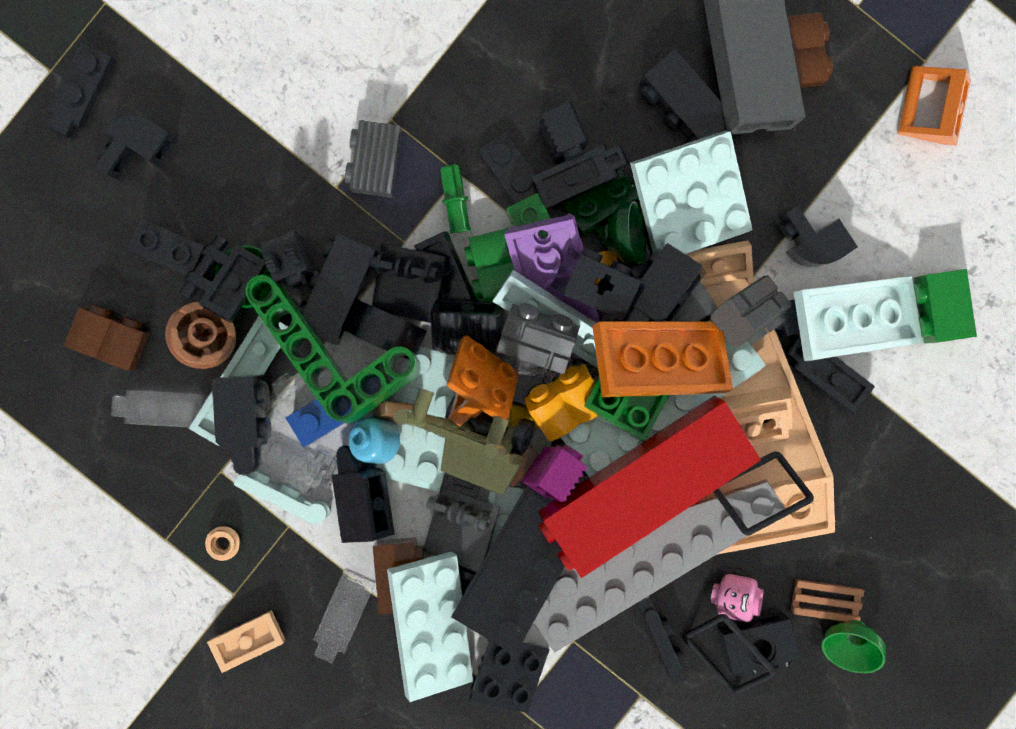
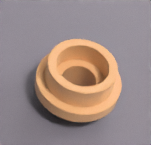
M217 527L206 537V550L216 560L225 561L231 559L239 551L240 537L230 527ZM220 537L228 539V548L224 549L219 546L218 540Z

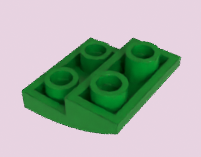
M598 378L584 407L615 427L644 442L669 395L602 397L600 378Z

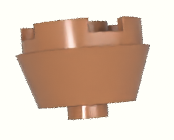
M192 302L180 307L171 315L166 325L165 338L170 352L178 361L192 368L207 369L218 366L231 355L236 343V330L233 322L229 323L200 306L199 302Z

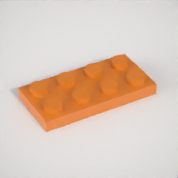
M597 322L592 326L602 397L720 394L733 390L723 330L720 331L713 322Z

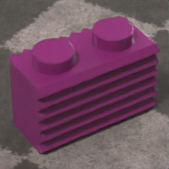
M556 445V447H544L522 479V482L546 499L563 502L567 501L566 496L571 495L570 489H575L574 483H579L578 477H583L582 471H587V468L581 462L583 456L568 445L564 447Z

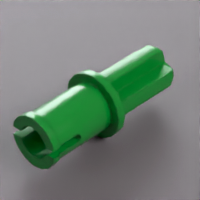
M455 164L443 166L440 170L445 200H442V204H446L450 227L449 232L454 234L471 231L466 201L469 198L464 194L460 166Z

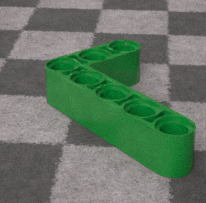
M257 275L247 283L246 296L327 415L332 419L343 423H353L418 376L421 369L418 357L407 348L394 347L350 379H347L283 286L274 282L272 278L266 275ZM271 286V297L266 301H261V291L265 287ZM290 313L292 316L290 326L281 330L279 327L281 317ZM310 341L312 345L310 354L307 357L300 358L298 353L300 345ZM401 356H408L410 359L409 369L404 373H396L394 369L396 360ZM330 369L332 373L331 381L328 385L321 387L318 383V376L323 370ZM378 376L381 381L380 390L375 394L369 395L366 391L367 381L372 377ZM349 397L352 402V408L348 414L341 416L337 409L338 403L341 399Z

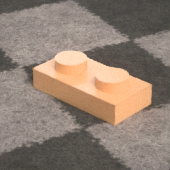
M272 610L211 638L207 643L223 673L284 644L286 639Z

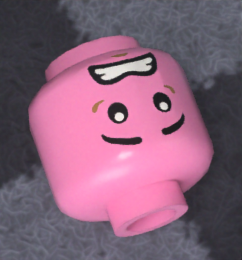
M726 574L720 584L714 583L711 603L717 604L718 614H726L730 619L749 622L754 615H760L763 589L758 588V583L755 579Z

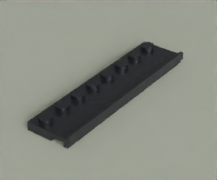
M561 438L553 440L549 447H556V445L564 447L565 443ZM582 471L583 477H578L579 483H574V487L589 478L585 471ZM528 485L451 618L513 655L517 653L565 568L557 553L562 551L556 540L549 543L538 526L544 522L538 511L554 500L546 499Z

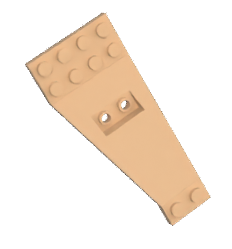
M748 240L699 249L685 254L701 264L705 269L706 274L701 279V283L717 308L726 300L755 282L752 245ZM775 329L770 333L767 330L768 334L752 345L766 366L720 399L727 403L759 458L774 451L780 452L811 491L814 500L807 506L752 535L746 536L718 554L835 532L833 474ZM771 419L769 422L763 423L764 420ZM776 458L719 488L723 494H727L728 491L767 479L786 508L806 498ZM712 492L701 500L705 501L716 496Z

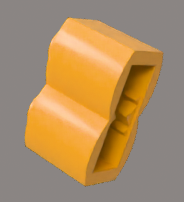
M585 364L566 368L565 373L560 374L554 382L534 387L524 399L529 413L548 441L561 438L571 432L578 424L597 417L596 414L584 407L596 384Z

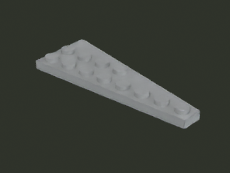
M767 479L723 494L747 528L786 508ZM717 497L705 501L700 500L583 578H580L575 568L568 572L565 567L536 617L534 624L555 653L748 535H744Z

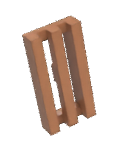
M795 579L790 612L795 615L849 622V620L860 621L859 610H862L863 605L861 597H864L865 590L851 586ZM805 588L853 596L852 601L801 594V589ZM807 602L849 608L850 613L799 606V603Z

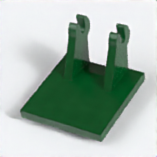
M621 169L617 170L618 178L561 203L568 214L572 213L574 215L576 224L581 232L586 235L593 230L606 251L608 250V244L601 222L611 217L620 204L639 201L636 187Z

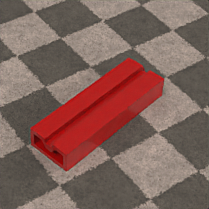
M714 395L577 485L575 489H571V495L566 496L567 501L554 500L538 512L544 522L538 526L549 543L556 540L562 551L557 553L568 572L575 568L580 578H583L761 461L727 403Z

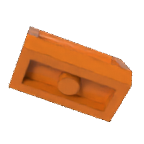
M913 66L897 134L938 144L957 146L971 84V78L967 69ZM923 79L949 84L939 129L913 126Z

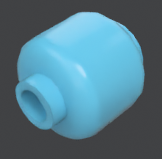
M374 417L361 418L354 424L349 434V448L352 455L357 460L367 463L381 464L389 462L395 457L400 446V434L397 427L391 421Z

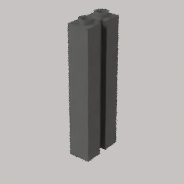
M704 0L726 131H731V134L753 133L757 129L777 131L795 127L806 116L784 0Z

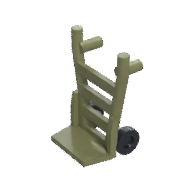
M423 388L419 389L412 411L399 409L394 413L393 418L397 424L419 427L445 438L440 471L501 495L506 493L522 466L525 458L522 454L528 449L535 429L534 421L525 418L521 419L517 426L510 425L507 427L509 420L499 416L492 418L482 413L476 418L470 417L461 426H458L448 419L455 396L449 403L445 418L429 415L427 412L434 392ZM471 421L476 422L477 427L489 431L488 436L473 432L474 428Z

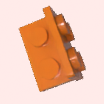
M467 335L460 340L447 381V386L456 392L448 419L461 426L470 417L476 418L483 410L493 418L494 416H499L508 420L519 372Z

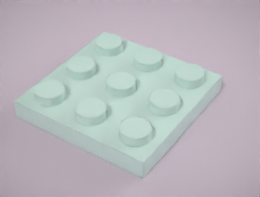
M722 131L630 163L653 253L658 248L662 250L666 243H669L682 253L688 254L752 231L731 131Z

